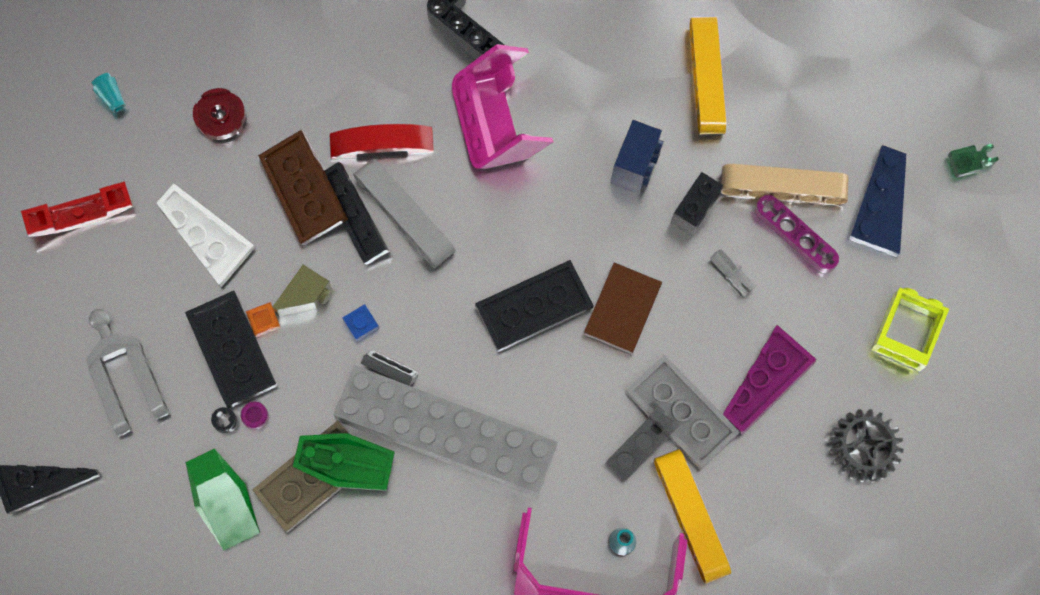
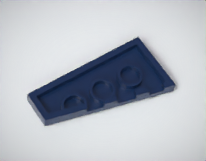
M882 145L871 172L849 240L898 257L901 250L907 154Z

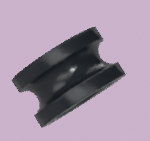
M222 407L213 412L211 423L218 432L230 433L237 425V417L231 409ZM222 414L225 417L229 414L228 420L230 424L227 426L222 424V427L218 426L221 422L219 417Z

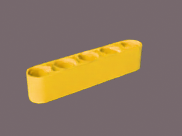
M691 17L689 30L698 134H725L726 112L717 17Z
M680 449L654 458L655 468L681 531L684 533V538L688 540L687 545L703 582L707 584L730 575L731 568L683 453Z

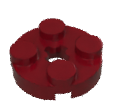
M225 88L208 90L201 95L202 98L198 103H195L193 119L197 128L206 138L224 140L239 134L243 130V124L246 119L245 107L242 100L231 93L230 90ZM217 109L226 112L222 119L213 117L217 113Z

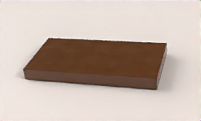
M299 130L258 155L301 245L305 246L348 220L305 131Z

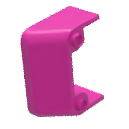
M496 44L453 78L452 92L470 161L475 168L488 169L526 160L553 143V138L530 136L528 134L516 135L505 91L510 89L515 81V72L512 64L528 54V48Z

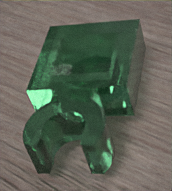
M987 144L980 151L976 150L975 145L950 151L948 157L956 178L981 172L983 169L982 164L985 166L994 165L999 158H989L986 155V152H990L994 145Z

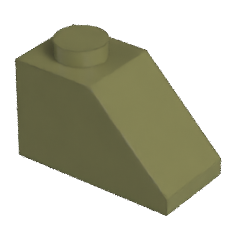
M303 264L272 308L275 314L281 317L316 310L320 304L324 305L332 294V291H330L332 289L330 281Z

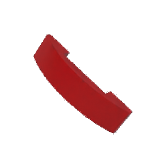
M380 124L354 127L330 133L331 159L357 158V154L408 151V154L434 153L433 131L430 126Z
M125 181L99 188L100 193L51 207L44 204L21 211L28 236L49 235L77 229L105 220L133 207Z

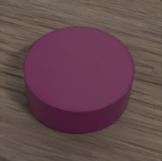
M249 402L241 410V420L249 429H261L268 422V410L260 402Z

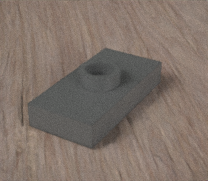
M373 350L366 353L361 361V364L379 372V375L409 386L416 381L419 374L417 371Z

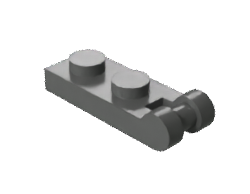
M658 407L607 460L625 480H628L679 427L674 420L670 421L664 415L665 411L661 407ZM656 422L663 428L659 435L652 429Z

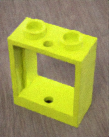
M899 288L893 294L871 350L921 371L929 362L949 308L944 307L943 303L936 299H926L919 296L918 292L913 289ZM899 304L934 318L921 352L886 337Z

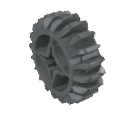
M858 409L855 415L849 412L846 414V420L841 418L837 422L839 427L832 429V433L837 437H831L829 443L837 445V447L831 448L830 454H838L839 457L834 459L833 462L834 464L842 462L844 466L841 467L840 472L844 473L849 469L851 471L849 474L850 479L855 478L858 473L860 482L866 481L867 475L871 482H875L877 475L881 479L886 478L887 472L892 473L895 471L893 464L901 462V459L896 454L903 453L904 449L896 446V444L903 442V438L895 437L894 434L899 431V428L894 427L891 429L889 425L892 423V419L889 418L885 422L882 421L883 413L881 412L876 417H874L872 409H869L865 415L861 409ZM857 426V440L851 444H846L849 430ZM870 427L877 430L882 437L874 436ZM865 441V444H870L874 446L868 450L867 447H862L858 445ZM886 447L883 461L881 464L875 465L876 451ZM850 454L858 455L865 465L856 462Z

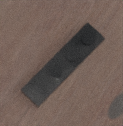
M337 162L324 170L348 219L343 225L363 263L368 265L389 252L343 164Z

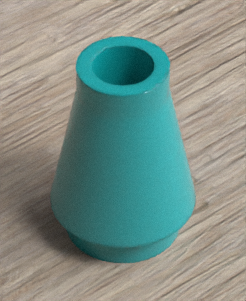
M110 73L101 74L91 82L93 85L92 90L111 109L112 113L118 112L126 106L115 77H111Z
M627 528L614 530L609 537L610 548L619 555L631 553L636 546L634 533ZM626 535L629 542L622 543L619 537Z

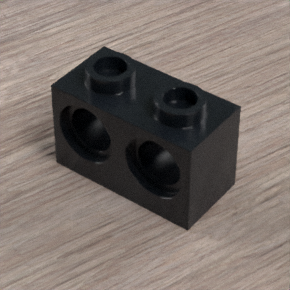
M701 172L673 213L670 223L693 236L720 196L724 185Z

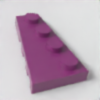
M776 325L772 335L763 346L760 355L751 366L741 386H739L723 415L743 435L816 363L817 359L781 327Z

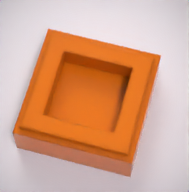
M271 302L246 311L255 337L281 328Z

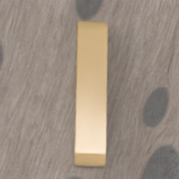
M726 164L722 166L721 184L724 186L721 193L728 196L761 198L765 195H771L778 200L840 205L848 202L849 176L839 172Z

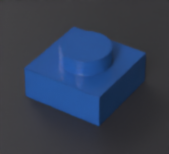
M365 304L342 317L356 342L379 329V325Z

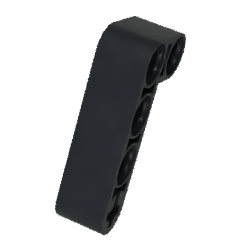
M428 0L427 15L429 22L475 60L496 44L504 45L461 10L466 0ZM438 8L444 10L442 13L439 14L433 12L435 9ZM454 24L463 25V27L459 29H455L452 26ZM473 39H480L483 41L480 44L471 43Z

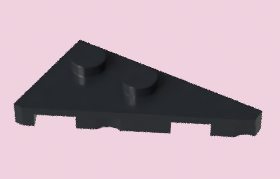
M0 465V497L6 513L11 515L98 478L100 474L97 469L78 467Z

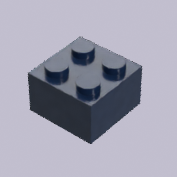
M632 120L614 164L610 183L638 194L642 186H648L652 171L662 151L664 143L663 140H660L662 130Z

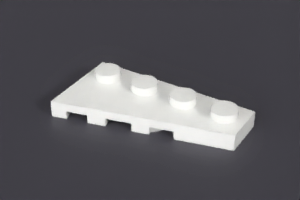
M174 183L157 202V205L220 287L225 284L255 249L252 243Z

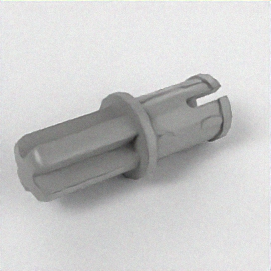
M722 249L716 251L711 256V261L726 276L725 280H729L743 297L756 287L741 271L742 267L740 265L737 266Z

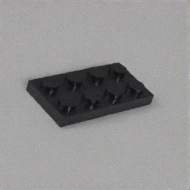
M571 260L475 303V307L497 352L520 343L594 307Z
M234 290L185 312L227 408H232L278 387Z

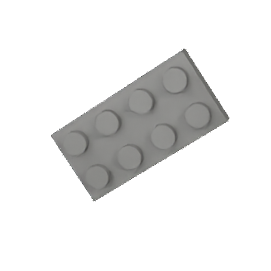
M665 355L625 391L648 417L658 407H661L665 411L664 415L670 421L674 420L679 425L669 438L699 470L740 433ZM656 422L655 424L663 431V428Z

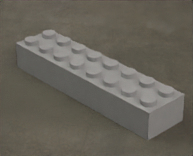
M356 365L353 366L333 414L336 421L338 420L340 423L537 498L558 443L557 441Z

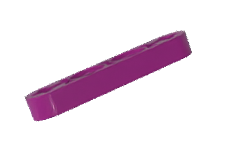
M765 195L759 199L755 207V212L759 219L818 271L829 273L835 269L839 263V255L835 249L776 197ZM771 204L773 206L771 211H763L764 205ZM780 211L782 214L778 217L776 222H774L773 219L775 215L777 216V214ZM788 219L793 222L794 229L789 232L784 231L780 226V222ZM805 236L811 238L814 243L813 247L810 249L803 248L800 245V238ZM818 246L821 247L820 251L815 255V257L811 255L815 252ZM822 256H830V263H826L825 265L821 263L823 259Z

